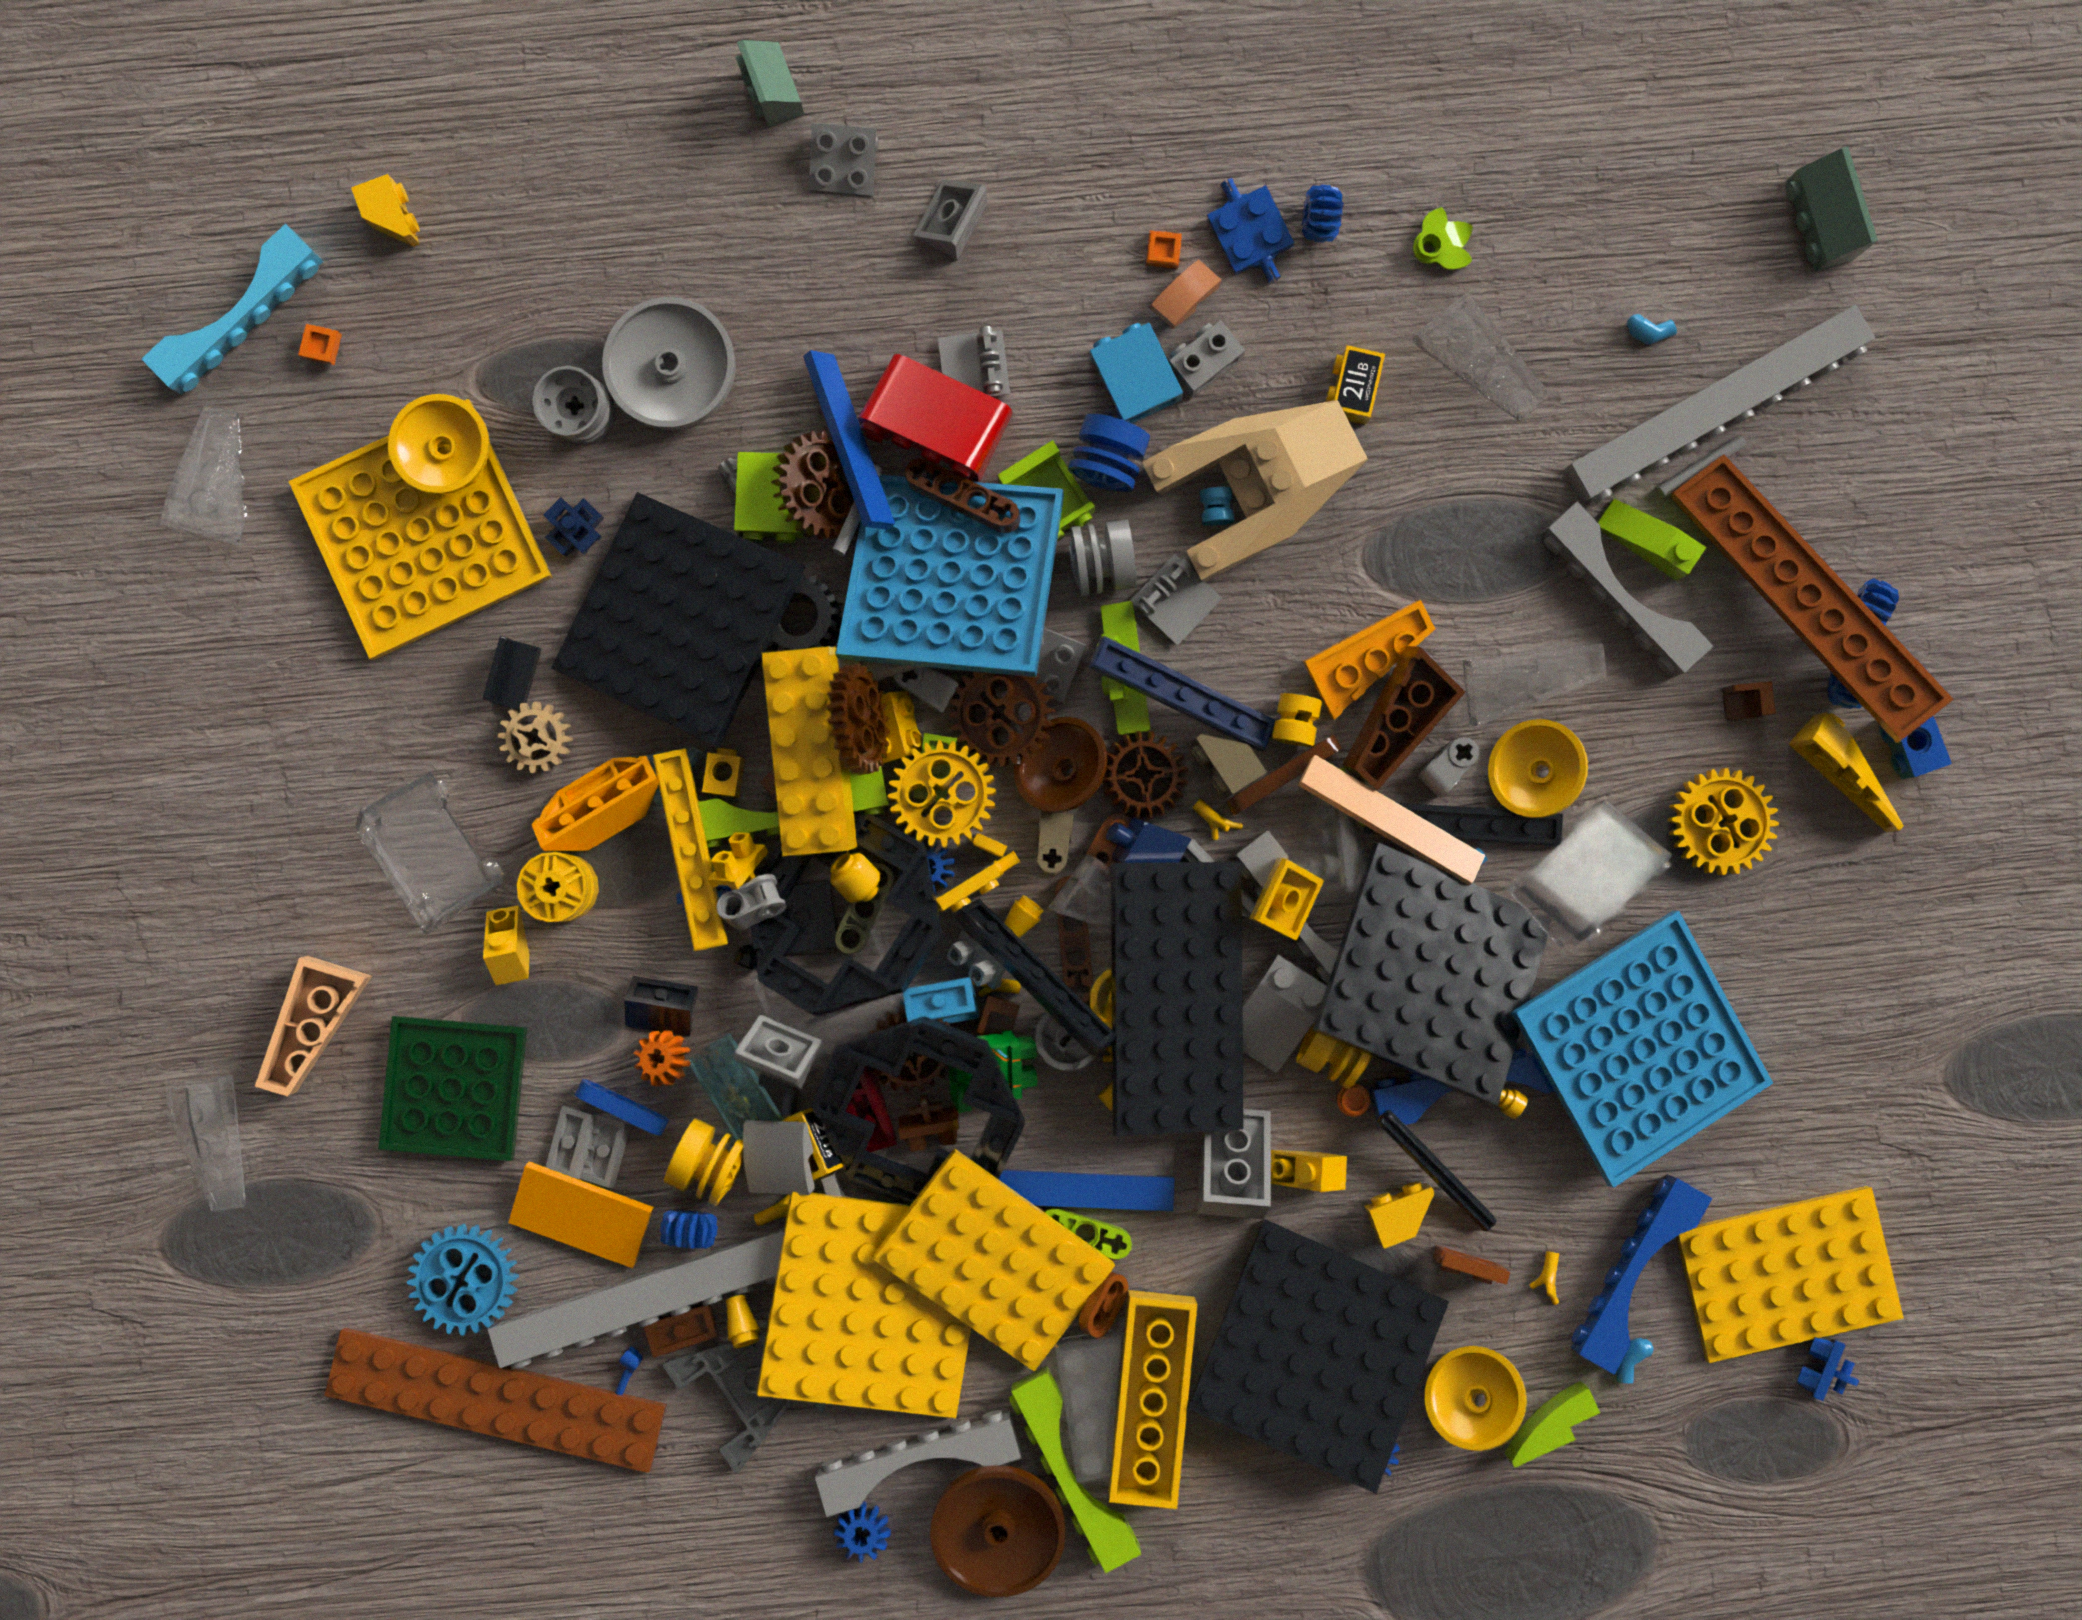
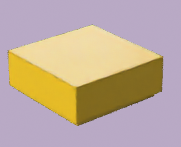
M978 832L972 842L975 847L999 858L1004 857L1008 846Z

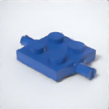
M1233 178L1228 179V184L1225 180L1220 186L1223 188L1228 202L1223 207L1207 214V219L1235 276L1250 268L1261 267L1268 283H1273L1274 279L1277 281L1281 278L1273 260L1280 253L1294 246V241L1266 185L1251 193L1240 195Z

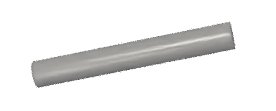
M1738 435L1657 487L1659 495L1662 498L1667 497L1723 454L1728 458L1747 445L1745 439Z
M874 464L878 477H880L882 468ZM855 501L832 549L835 554L840 556L845 555L861 519Z

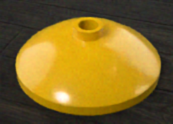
M446 394L422 396L407 404L394 419L388 436V452L396 472L414 488L431 494L456 492L472 483L482 472L490 449L488 430L479 413L462 399ZM449 444V452L441 454V447Z
M1546 719L1524 721L1506 731L1495 744L1488 763L1489 783L1498 801L1511 812L1528 818L1550 817L1568 808L1582 792L1588 774L1587 755L1579 738L1564 725ZM1548 767V775L1541 778L1539 775L1540 770Z
M1465 1346L1455 1349L1444 1355L1434 1365L1427 1378L1424 1399L1428 1417L1436 1431L1445 1440L1457 1447L1471 1451H1485L1496 1448L1507 1442L1517 1432L1524 1419L1526 1390L1523 1380L1515 1366L1496 1351L1480 1346ZM1479 1394L1485 1396L1483 1406H1477L1475 1403V1398Z

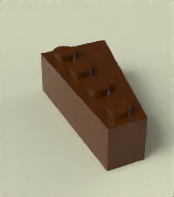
M1406 646L1342 766L1357 780L1378 791L1466 691L1421 647Z

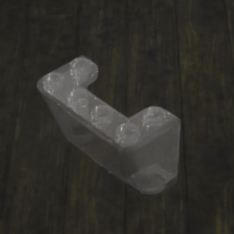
M1605 799L1595 803L1573 824L1576 829L1541 862L1525 869L1506 888L1559 948L1571 944L1575 947L1584 940L1587 943L1593 941L1603 932L1601 925L1607 919L1611 921L1617 918L1626 909L1624 903L1630 897L1634 899L1642 894L1649 887L1646 882L1653 875L1657 877L1671 865L1668 860L1672 854Z

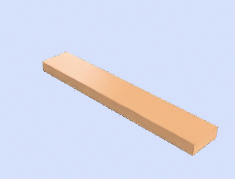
M1314 755L1310 759L1298 786L1438 869L1453 875L1465 884L1470 885L1473 883L1485 857L1484 854L1322 758Z

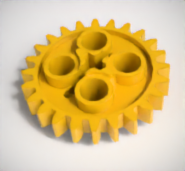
M938 740L937 748L932 750L926 742L924 743L925 753L920 754L918 750L913 748L914 759L912 761L905 757L901 758L906 768L904 770L894 768L895 774L900 779L889 781V785L896 789L897 792L889 794L888 798L891 801L898 802V804L891 807L890 810L892 814L902 813L896 820L898 826L908 823L905 834L911 835L916 831V840L922 842L927 837L930 848L934 847L937 840H941L943 848L947 849L948 841L951 839L959 847L961 846V836L964 835L970 841L973 840L971 834L973 828L980 832L984 831L979 822L981 819L985 821L991 820V816L985 809L996 807V804L988 800V797L996 795L997 791L994 788L987 787V785L995 780L993 775L983 776L989 769L987 763L977 766L980 755L976 753L969 758L968 746L965 745L958 752L956 751L955 741L951 742L948 749H944L942 741ZM946 764L951 768L946 778L938 779L932 775L937 765ZM962 772L964 774L963 777L955 782L947 791L950 798L948 800L940 798L932 807L930 813L923 817L921 815L922 812L929 808L938 798L936 790L945 791L953 782L955 776ZM963 786H971L975 790V795L968 801H962L957 797L958 790ZM922 788L928 792L927 799L919 804L910 800L911 793L915 789ZM948 810L953 814L951 822L944 826L936 824L934 821L936 814L939 811Z
M1728 768L1720 769L1719 775L1715 769L1707 770L1706 778L1702 774L1694 775L1696 785L1690 781L1683 783L1687 793H1675V796L1681 802L1680 804L1669 806L1670 809L1677 812V816L1668 818L1667 821L1676 824L1677 828L1668 833L1669 835L1679 836L1680 840L1673 846L1674 848L1684 847L1686 849L1681 856L1682 859L1694 857L1692 862L1693 868L1700 867L1704 863V873H1712L1716 867L1718 875H1726L1728 869L1731 874H1739L1740 866L1744 870L1752 869L1751 860L1755 862L1763 861L1759 851L1767 852L1772 850L1766 843V840L1777 839V835L1769 830L1770 827L1779 825V822L1770 820V815L1776 813L1778 809L1767 807V803L1773 799V796L1762 797L1761 793L1765 785L1753 787L1754 776H1747L1742 780L1741 770L1734 771L1731 777ZM1727 791L1731 792L1735 797V804L1732 808L1728 807L1724 801ZM1710 795L1713 797V804L1708 800ZM1699 806L1706 812V819L1703 823L1698 822L1695 817V811ZM1722 816L1727 818V822L1723 824L1724 827L1719 826ZM1744 820L1751 827V832L1747 837L1743 836L1740 831V825ZM1715 835L1722 842V848L1718 853L1711 847V840ZM1733 840H1735V841L1737 842V844H1738V847H1737V848H1734V841H1733Z

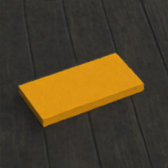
M528 1162L523 1170L508 1223L634 1268L654 1207Z

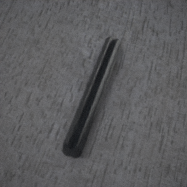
M1391 1110L1384 1111L1378 1117L1377 1122L1379 1126L1483 1231H1489L1496 1225L1497 1220L1494 1215Z

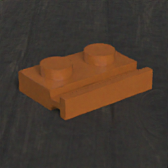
M1439 1245L1435 1247L1433 1258L1441 1264L1440 1269L1456 1275H1460V1272H1465L1473 1275V1279L1486 1284H1492L1495 1281L1507 1285L1510 1271H1507L1501 1264Z

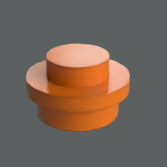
M1356 1083L1349 1089L1342 1087L1336 1099L1338 1108L1347 1116H1360L1369 1108L1370 1095L1363 1086Z

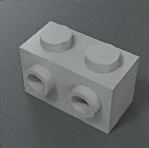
M1221 320L1214 326L1211 323L1206 324L1195 334L1197 338L1188 346L1185 343L1179 345L1169 355L1172 358L1169 360V364L1176 379L1191 399L1241 361L1244 356L1245 349Z

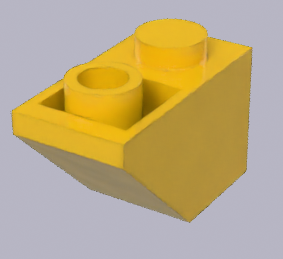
M386 174L351 187L361 217L371 228L413 247L420 245L416 233L420 232V228L413 213L408 214L405 203L409 202V199L401 183L396 184Z
M519 905L486 912L483 960L495 985L528 979L530 954Z
M1271 1150V1184L1318 1192L1345 1190L1347 1156L1323 1152Z
M1421 1181L1408 1183L1402 1187L1403 1192L1390 1196L1389 1192L1379 1194L1371 1198V1204L1364 1206L1378 1244L1384 1249L1416 1236L1434 1196L1433 1188L1429 1184H1421Z

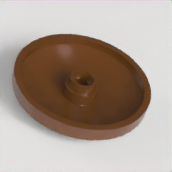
M984 1466L960 1475L945 1488L938 1498L931 1519V1547L935 1559L943 1572L953 1582L967 1591L987 1597L1019 1595L1042 1583L1057 1566L1065 1544L1064 1514L1055 1494L1038 1477L1011 1466Z

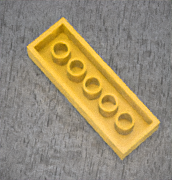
M837 647L762 653L783 856L848 851L857 847L850 771L845 769V761H839L840 750H834L836 740L835 737H830V732L833 728L831 724L827 723V719L831 717V713L826 708V705H830L831 702L827 696V692L832 691L829 682L834 680L833 673L839 672V662L836 655Z
M1128 1290L1108 1486L1109 1502L1177 1509L1197 1313L1195 1297Z

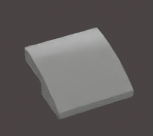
M562 1105L545 1167L607 1188L615 1187L631 1123L596 1112Z
M747 1120L744 1123L743 1153L749 1192L792 1194L793 1191L799 1195H810L815 1186L808 1158L813 1153V1147L807 1122Z

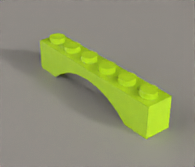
M880 766L879 771L872 774L857 775L850 772L854 813L864 812V815L872 814L874 816L884 814L883 808L889 807L890 801L883 767ZM719 798L699 802L708 849L722 846L721 840L729 839L735 832L750 833L752 840L755 839L754 833L767 831V836L780 835L778 812L748 811L735 807Z
M1048 1366L1013 1383L1011 1388L1013 1395L1009 1396L1011 1405L1017 1415L1023 1413L1028 1423L1024 1427L1026 1434L1033 1445L1039 1444L1044 1454L1040 1456L1042 1465L1048 1475L1054 1473L1059 1483L1055 1487L1058 1496L1064 1506L1068 1503L1070 1504L1075 1514L1071 1517L1072 1522L1080 1536L1085 1533L1090 1543L1087 1546V1551L1094 1565L1101 1564L1106 1574L1140 1556V1544L1125 1515L1109 1508L1094 1498L1078 1481L1068 1464L1060 1438V1415L1063 1396Z

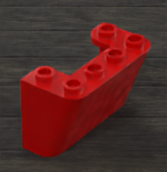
M894 354L861 411L858 421L861 429L865 431L863 435L874 442L889 441L892 437L891 442L905 450H909L911 446L922 451L921 456L935 464H939L941 460L947 463L954 473L970 481L981 482L1011 419L1012 409L1002 401L903 355Z

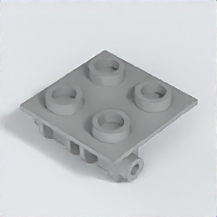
M811 122L809 190L874 196L875 155L878 149L877 128Z
M991 326L979 328L980 333L938 338L942 374L991 397L1010 395L1002 330L993 331Z
M1174 554L1130 601L1178 646L1222 600V597L1205 581L1200 579L1191 569L1192 565L1185 558L1181 560Z
M1046 628L1043 630L1037 669L1040 677L1036 684L1047 683L1049 686L1043 694L1054 696L1053 700L1064 703L1086 644Z

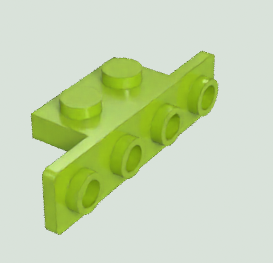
M1131 601L1102 605L1101 615L1104 634H1101V637L1106 636L1140 653L1134 604ZM1102 676L1104 696L1110 695V700L1114 703L1118 734L1126 735L1133 734L1136 731H1150L1151 726L1146 695L1107 676Z

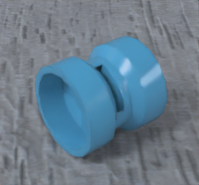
M1212 487L1199 492L1200 502L1204 504V511L1201 514L1202 525L1218 526L1235 521L1234 511L1230 508V501L1233 499L1232 488Z

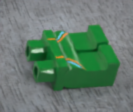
M1011 1030L1001 1032V1034L977 1036L988 1041L1016 1100L1022 1099L1023 1089L1038 1085L1037 1073L1033 1064L1022 1066L1023 1060L1037 1057V1046L1032 1037L1016 1038ZM948 1065L950 1069V1099L958 1113L972 1111V1106L961 1102L972 1074Z

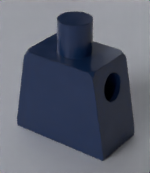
M1136 818L1130 821L1127 828L1118 822L1113 823L1106 834V839L1117 845L1112 854V859L1116 863L1179 862L1191 841L1189 837Z

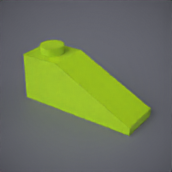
M1616 499L1611 501L1597 522L1602 532L1676 581L1690 573L1706 549L1704 545L1680 529Z

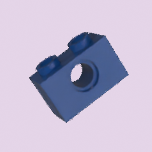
M1934 716L1911 733L1916 740L1914 750L1907 743L1908 736L1897 744L1882 726H1879L1880 736L1885 743H1888L1892 754L1891 765L1894 771L1900 775L1901 779L1914 778L1952 764Z

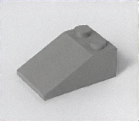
M1273 954L1243 1001V1052L1277 1073L1316 1021L1327 986L1283 957Z
M1243 1109L1244 1130L1202 1132L1197 1214L1264 1219L1271 1207V1111Z

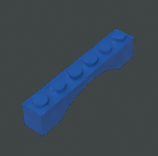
M1525 1048L1515 1049L1505 1081L1521 1083L1545 1094L1555 1092L1533 1051L1526 1053ZM1409 1073V1079L1398 1082L1396 1077L1380 1079L1376 1081L1377 1086L1369 1088L1376 1122L1384 1111L1391 1110L1405 1125L1416 1123L1427 1108L1440 1097L1453 1090L1415 1073Z
M1667 1174L1665 1179L1662 1178L1656 1184L1653 1190V1196H1655L1649 1208H1644L1637 1219L1638 1228L1633 1237H1628L1623 1243L1620 1251L1622 1256L1619 1262L1608 1270L1604 1279L1606 1284L1600 1296L1596 1295L1592 1299L1588 1307L1590 1314L1585 1323L1580 1324L1575 1329L1572 1336L1573 1344L1571 1348L1575 1352L1614 1375L1631 1346L1628 1331V1309L1632 1291L1640 1272L1649 1259L1664 1244L1678 1235L1696 1228L1713 1199Z

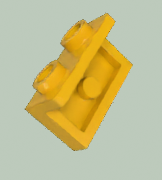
M907 691L883 694L881 701L887 705L884 714L889 717L886 727L890 731V734H887L886 737L889 747H884L887 758H882L883 763L888 764L900 760L902 757H913V748L921 754L922 736L917 727L914 704L910 699L909 693Z

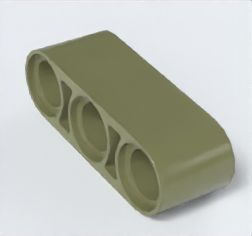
M873 864L877 870L883 869L888 875L887 884L879 888L877 894L870 899L874 905L873 914L869 918H862L857 913L859 902L849 904L835 936L836 945L843 953H858L866 946L885 906L886 897L895 883V874L887 865ZM849 929L857 931L860 935V942L855 948H848L843 942V935Z

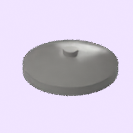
M661 297L647 300L634 306L615 323L605 342L602 369L605 383L611 396L628 416L651 428L678 430L701 423L721 407L733 385L736 359L728 333L721 322L710 311L690 300L676 297Z

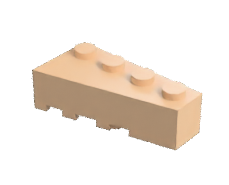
M300 957L255 1087L287 1097L296 1093L368 984L372 975L314 957Z

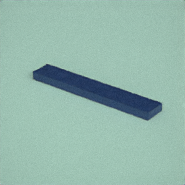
M1106 636L1100 638L1089 665L1090 669L1227 736L1249 744L1250 747L1260 752L1266 749L1276 720Z

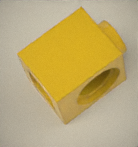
M717 748V754L707 753L703 793L740 798L745 759L737 756V750ZM728 763L732 768V775L728 780L720 781L716 775L717 768L721 764Z

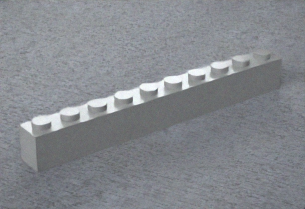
M1855 304L1571 463L1563 471L1582 504L1591 499L1596 504L1613 494L1610 488L1619 483L1625 488L1642 478L1639 472L1649 467L1653 472L1670 462L1668 456L1676 451L1682 456L1698 446L1696 440L1706 435L1707 439L1711 440L1726 431L1724 426L1726 423L1734 420L1736 424H1739L1753 416L1755 413L1752 409L1760 404L1766 409L1783 399L1780 393L1790 388L1794 393L1811 383L1809 377L1817 372L1823 377L1840 367L1837 361L1847 357L1849 361H1852L1868 351L1865 345L1874 340L1875 336Z
M785 1227L497 1322L487 1330L499 1368L511 1365L512 1370L530 1364L532 1357L543 1354L544 1359L551 1358L564 1352L562 1347L575 1344L576 1348L584 1347L595 1342V1336L604 1333L607 1334L608 1338L626 1332V1326L638 1322L639 1327L647 1326L659 1320L658 1315L670 1312L671 1316L680 1315L691 1310V1304L702 1301L703 1306L710 1305L722 1300L721 1294L733 1290L735 1295L743 1294L753 1290L754 1283L766 1280L767 1285L773 1284L776 1280Z

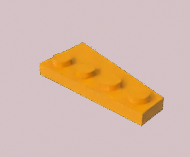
M1416 600L1303 661L1331 719L1335 720L1343 713L1346 707L1366 692L1365 690L1379 678L1381 679L1399 661L1406 646H1417L1435 630L1421 600Z

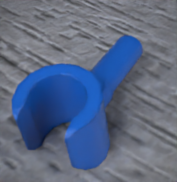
M631 1346L618 1361L626 1368L615 1391V1394L623 1395L630 1377L643 1360L642 1354Z

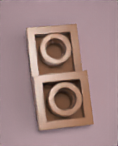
M1198 259L1154 300L1150 309L1174 329L1195 313L1197 305L1215 292L1222 280Z

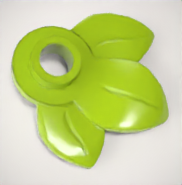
M1443 207L1429 212L1422 222V233L1413 242L1414 256L1422 263H1437L1446 270H1458L1468 266L1472 262V258L1463 247L1471 236L1472 224L1460 221L1448 222ZM1423 245H1432L1434 252L1427 253L1423 249Z

